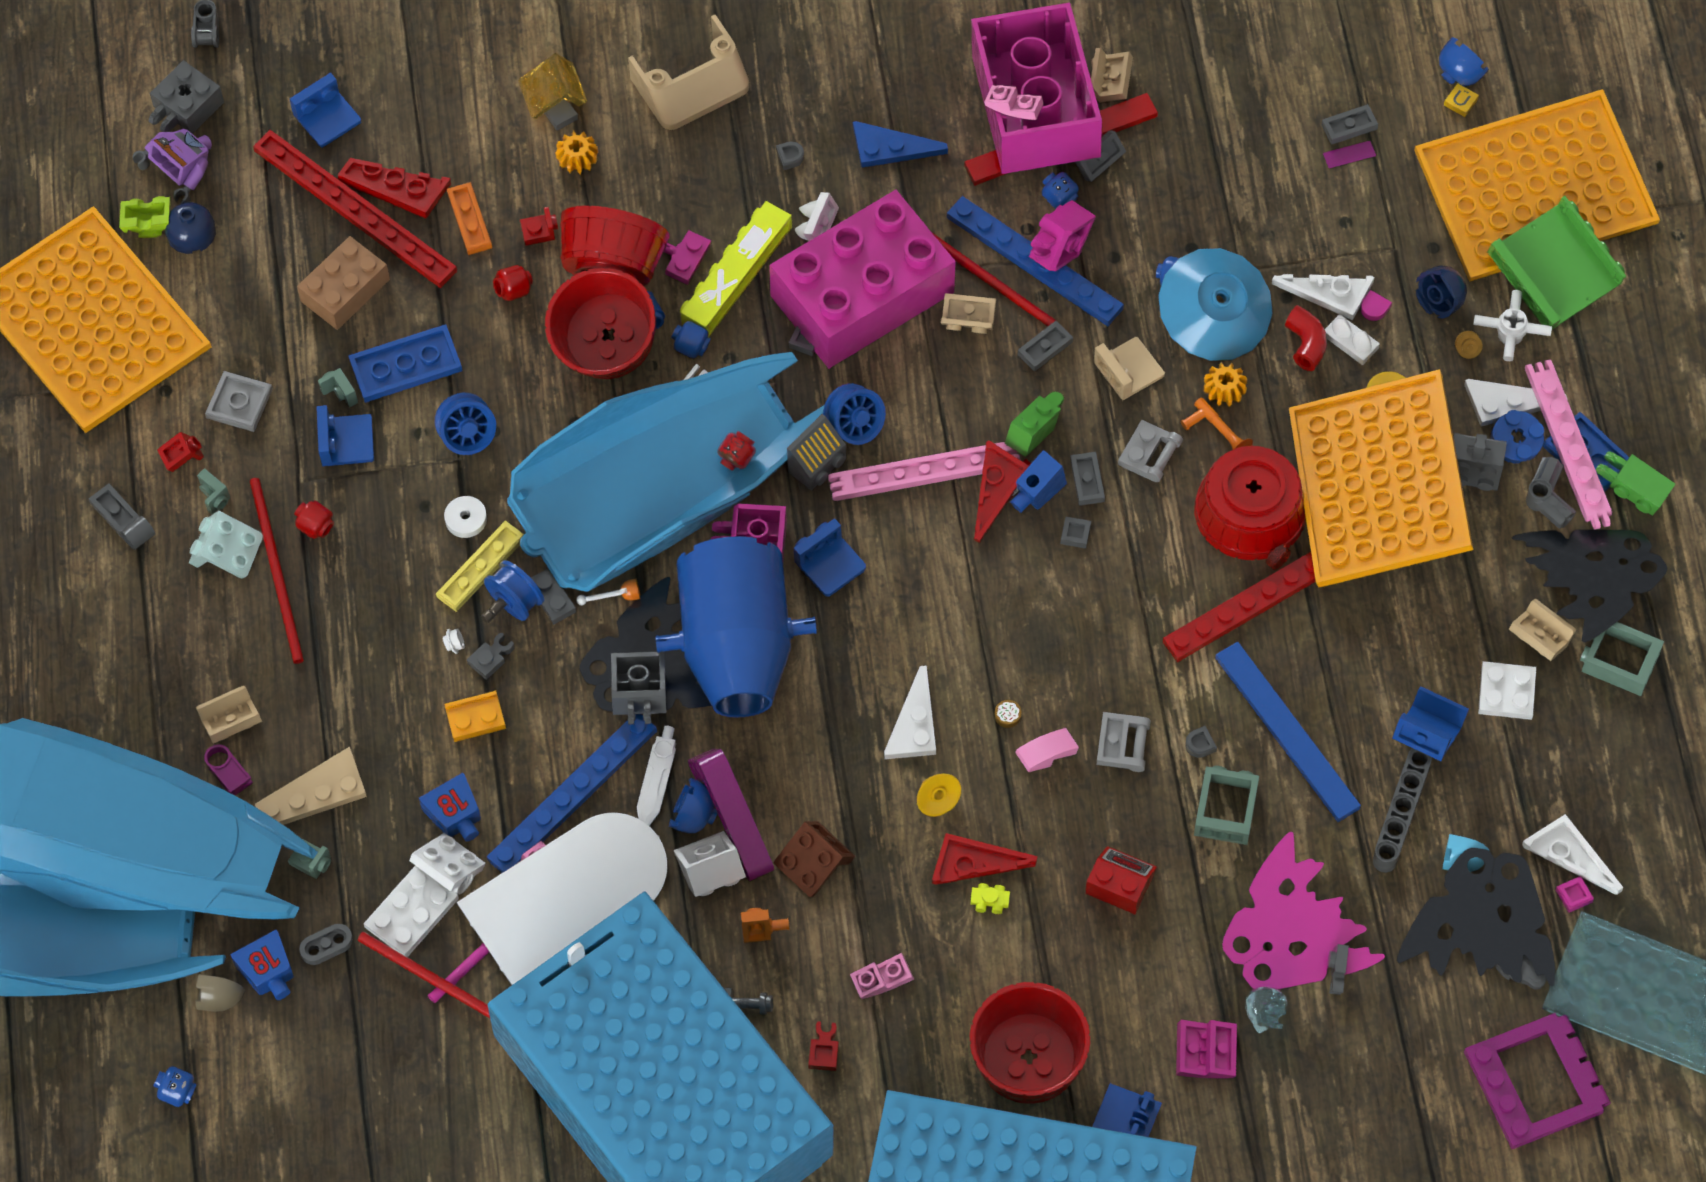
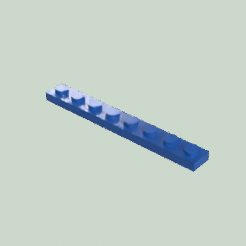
M962 196L947 212V219L1107 327L1123 310V303L1065 265L1057 271H1049L1031 259L1029 255L1033 247L1029 240Z
M635 714L636 720L634 724L628 725L627 720L487 855V861L501 873L520 862L522 854L538 842H544L657 732L656 726L652 723L645 724L641 714Z

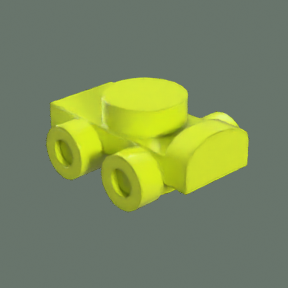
M980 883L978 888L972 887L970 904L976 905L975 911L980 913L986 912L987 906H991L992 913L1002 914L1003 908L1009 907L1010 891H1005V887L1002 885H995L993 888L989 887L988 884Z

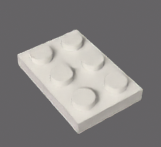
M415 865L365 921L364 927L392 949L408 957L458 901L459 897L454 891L448 890Z

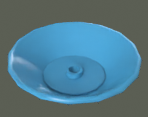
M1222 248L1198 249L1179 258L1165 274L1158 295L1160 316L1171 338L1188 353L1209 361L1233 360L1252 351L1266 335L1273 314L1271 293L1260 271L1243 256ZM1221 296L1224 299V303L1218 302L1216 297Z

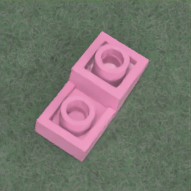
M992 85L984 101L985 106L1000 113L1029 120H1036L1043 106L1042 96L1018 95L1016 87Z
M1063 728L1024 744L1015 753L1027 771L1032 772L1051 767L1055 759L1075 755L1079 747L1068 730Z
M902 953L878 965L873 962L850 974L861 999L887 992L914 980Z

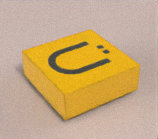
M1457 83L1445 99L1444 106L1466 117L1477 102L1479 95Z

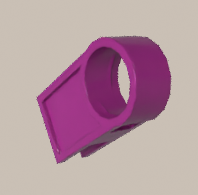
M218 744L206 750L204 755L206 766L227 792L236 796L253 783L249 774L226 746ZM222 752L228 755L227 761L221 766H213L209 763L210 757L215 753Z

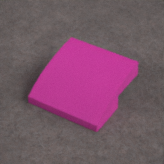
M1180 1020L1177 1023L1176 1075L1196 1078L1236 1077L1237 1024L1210 1020L1208 1023Z

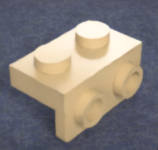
M1096 48L1095 56L1092 59L1091 82L1095 97L1099 103L1127 99L1133 60L1130 52L1106 55L1102 48Z
M945 293L941 324L946 325L947 330L961 331L962 327H970L973 333L987 334V329L993 330L996 299Z
M1537 599L1531 601L1527 610L1514 620L1509 628L1518 638L1525 641L1550 661L1567 648L1576 632L1572 625Z
M245 686L238 687L196 707L202 724L213 744L262 722Z

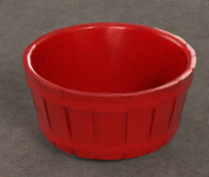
M602 206L569 207L561 213L562 252L560 258L563 268L573 275L593 268H613L623 271V273L626 272L637 279L639 284L641 283L643 286H646L653 278L660 257L667 247L670 234L657 222L624 210Z
M613 268L588 269V271L585 270L570 277V280H566L556 290L557 292L551 298L548 310L546 311V337L554 354L570 369L597 379L619 378L634 371L648 356L653 345L656 329L654 305L645 287L641 283L639 284V281L633 276ZM607 329L610 331L614 329V340L607 339L604 341L602 339L604 337L603 330Z
M1261 446L1239 447L1222 455L1212 465L1208 474L1201 482L1195 498V519L1203 537L1205 536L1210 545L1217 550L1219 549L1220 552L1242 560H1263L1283 553L1298 540L1306 524L1304 495L1298 472L1283 455ZM1252 481H1257V485L1261 486V490L1258 489L1256 493H1251V490L1246 488V485H1251Z
M1034 982L1016 983V985L1012 984L1003 987L997 993L990 995L982 1003V1006L979 1007L973 1018V1025L971 1024L970 1048L976 1067L990 1087L999 1095L1009 1100L1024 1104L1041 1103L1051 1100L1065 1091L1084 1067L1090 1049V1030L1086 1017L1083 1016V1011L1074 1000H1071L1070 996L1058 988L1055 989L1053 986L1038 982L1037 984ZM1026 1050H1031L1032 1054H1037V1059H1033L1032 1064H1027V1061L1024 1059L1021 1060V1055H1025Z

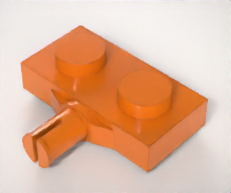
M751 908L746 912H741L744 943L771 940L773 931L789 930L788 918L772 920L769 918L768 909Z

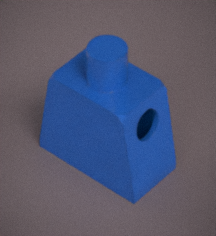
M1043 450L1017 479L1016 485L1019 493L1010 501L1012 506L1020 513L1029 504L1037 510L1040 509L1067 484L1063 466Z

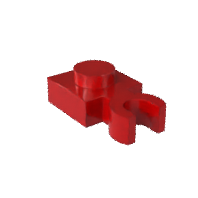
M821 1021L816 1023V1035L819 1040L811 1039L809 1069L836 1071L839 1041H831L837 1033L836 1023L832 1022L829 1032L821 1030Z

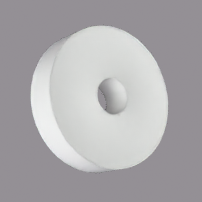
M458 497L452 500L445 509L444 518L446 526L457 537L470 538L476 536L486 525L487 514L485 507L481 501L474 497ZM463 515L470 516L468 519L461 518Z

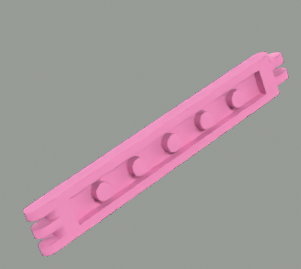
M1546 360L1544 362L1546 370H1544L1541 362L1535 363L1536 372L1532 364L1525 365L1526 374L1561 462L1564 465L1584 520L1586 522L1591 521L1594 530L1601 528L1599 519H1601L1604 527L1610 526L1609 516L1612 515L1610 505L1552 361Z
M1005 442L995 443L1003 450L1007 451L1014 457L1021 460L1020 455L1016 454L1017 451L1007 446ZM986 445L829 474L830 489L834 492L832 493V498L834 501L980 475L983 471Z

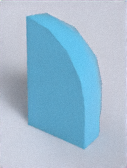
M1449 834L1442 869L1449 870L1457 858L1469 848L1489 849L1476 840ZM1474 857L1468 861L1467 868L1472 872L1478 870L1485 863L1481 858Z

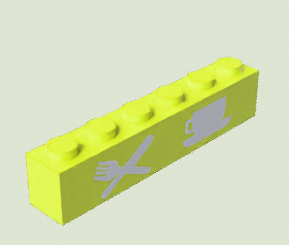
M765 201L761 208L755 209L749 224L739 230L736 241L726 247L722 259L719 263L712 265L709 276L704 282L701 281L697 285L693 297L683 303L680 309L682 325L687 321H692L708 330V337L712 334L792 229L791 214Z

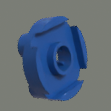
M1511 410L1496 421L1491 432V439L1507 441L1505 461L1510 463L1529 461L1536 457L1543 446L1544 427L1533 415L1523 411ZM1514 431L1515 433L1517 431L1521 432L1524 441L1514 442V436L1511 433Z

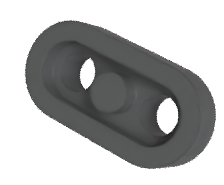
M343 924L329 926L306 937L301 942L299 947L301 957L310 965H317L329 960L351 947L353 943L352 933ZM337 938H344L342 943H335ZM313 949L319 950L316 955H311L310 952Z

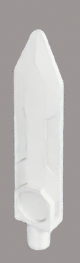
M664 726L662 737L657 736L652 746L637 804L638 819L648 826L651 825L660 813L676 752V741L672 739L675 729L671 726Z

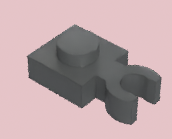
M499 633L495 637L492 646L485 642L467 659V664L485 680L505 663L502 655L510 654L515 648L512 641L506 646L500 645L505 640L503 633Z
M1338 944L1333 951H1329L1327 967L1331 968L1332 975L1329 994L1341 995L1343 993L1349 948L1347 945Z

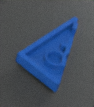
M857 121L853 122L861 168L948 154L947 143Z

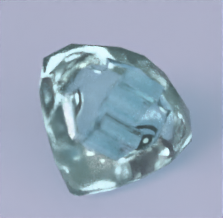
M1264 986L1251 990L1245 998V1009L1255 1030L1258 1033H1262L1270 1027L1282 1029L1283 1024H1280L1278 1019L1282 1015H1286L1287 997L1272 987Z

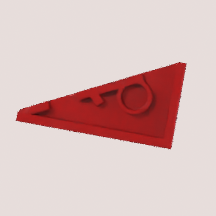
M989 440L986 442L974 540L979 543L1016 491L1017 479L1029 467V465Z
M946 833L933 874L932 884L937 885L1035 867L1038 856Z

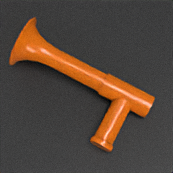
M1199 398L1194 404L1198 411L1185 420H1181V425L1187 431L1203 418H1206L1228 440L1233 450L1253 445L1252 439L1243 440L1239 438L1204 398Z

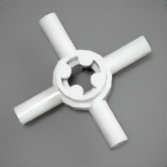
M1520 290L1512 291L1510 309H1507L1499 318L1475 315L1473 325L1497 328L1498 337L1505 344L1503 354L1505 361H1513L1515 345L1522 341L1526 333L1551 336L1552 326L1528 323L1525 313L1520 310L1522 292Z

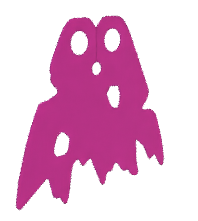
M1293 832L1287 833L1261 866L1249 888L1255 907H1245L1234 915L1222 943L1223 950L1233 963L1244 965L1243 977L1257 991H1271L1322 981L1327 974L1329 951H1333L1338 944L1344 945L1355 936L1367 930L1365 926L1355 924L1351 919L1340 918L1341 909L1339 905L1343 897L1316 901L1315 892H1307V884L1322 869L1324 863L1315 862L1313 859L1296 863ZM1287 878L1291 879L1295 886V889L1288 896L1279 893L1281 883ZM1239 936L1246 937L1250 942V949L1246 953L1236 952L1233 948L1235 938ZM1265 942L1272 944L1273 948L1271 951L1268 952L1263 949ZM1304 942L1307 947L1301 954L1294 956L1289 951L1290 943ZM1349 947L1345 975L1375 965L1383 960L1385 955L1370 954L1368 947L1357 949ZM1258 964H1266L1270 967L1271 976L1268 980L1260 981L1255 977L1254 969Z

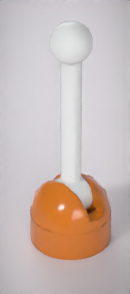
M637 579L625 581L620 590L591 596L579 595L576 601L579 605H584L588 601L622 595L628 601L638 600L641 597Z

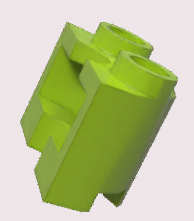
M158 196L153 198V201L150 203H144L141 199L121 201L119 228L124 233H127L128 230L136 232L139 238L161 236L162 231L169 224L170 197Z

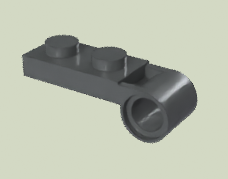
M107 484L89 498L90 504L133 550H136L156 535L150 523L143 516H139L110 484Z

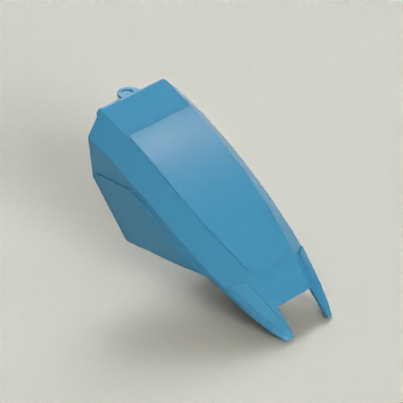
M792 352L748 359L687 380L660 384L615 397L603 402L537 446L528 457L511 471V487L507 503L526 532L520 539L521 549L531 557L541 556L560 587H569L589 592L668 549L727 512L749 496V492L758 487L788 461L787 447L823 414L824 406L794 423L768 383L770 379L798 361ZM737 431H740L755 442L753 446L756 448V453L745 469L735 467L731 471L720 463L722 458L718 455L717 450L727 434H736Z
M24 718L0 724L1 874L73 908L140 911L181 909L249 919L295 918L299 907L265 892L281 845L312 859L315 858L318 852L271 816L235 795L182 770L112 745L111 743Z
M0 873V996H57L137 988L190 976L224 964L226 956L190 957L195 911L181 909L140 911L73 908Z

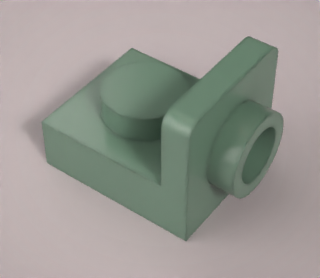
M341 368L325 373L318 380L323 395L334 390L340 401L345 400L349 408L358 403L355 390Z
M204 468L197 475L200 482L199 488L208 497L205 500L208 512L213 515L217 510H222L227 505L230 495L227 487Z
M304 840L318 852L315 858L312 859L294 851L288 859V863L317 879L320 873L326 872L330 866L331 856L327 847L322 846L320 849Z

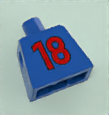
M464 773L459 774L419 798L423 812L443 833L453 837L460 832L466 842L475 839L479 835V831L474 824L480 821L481 816Z
M277 930L230 954L236 969L259 995L271 991L276 1000H281L290 994V990L285 982L291 980L294 976Z

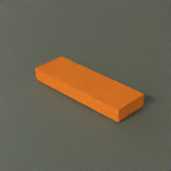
M471 182L448 188L447 194L468 255L492 249V243Z

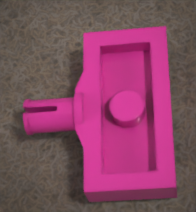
M688 230L682 242L676 247L667 243V247L663 252L671 255L672 258L665 270V275L688 285L711 246V240Z

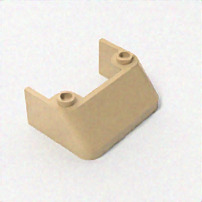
M716 15L711 16L713 41L710 45V50L714 59L674 79H671L669 74L662 69H654L644 73L633 55L628 57L631 81L661 126L665 129H678L745 95L749 90V79L735 43Z

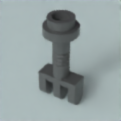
M724 988L739 1008L759 1009L761 1015H767V1012L773 1011V996L768 995L767 992H761L760 998H734L732 988Z

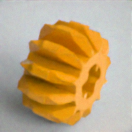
M573 130L570 137L564 134L562 137L563 141L557 142V150L555 152L556 159H558L561 168H567L569 173L577 170L581 174L583 168L590 171L591 164H596L598 153V146H596L593 137H587L584 131L577 135Z
M1222 362L1218 368L1212 366L1209 369V374H1206L1204 377V392L1209 394V401L1217 399L1218 406L1222 402H1226L1229 407L1232 405V401L1239 403L1242 395H1245L1247 392V377L1242 375L1243 371L1241 368L1234 370L1233 363L1228 367H1225Z

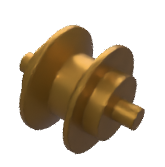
M1464 331L1457 336L1455 347L1463 358L1472 359L1480 354L1482 341L1475 332Z

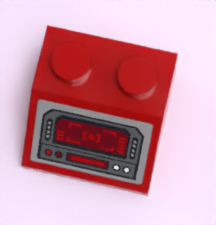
M1107 846L1097 858L1086 881V894L1136 915L1157 870V866Z

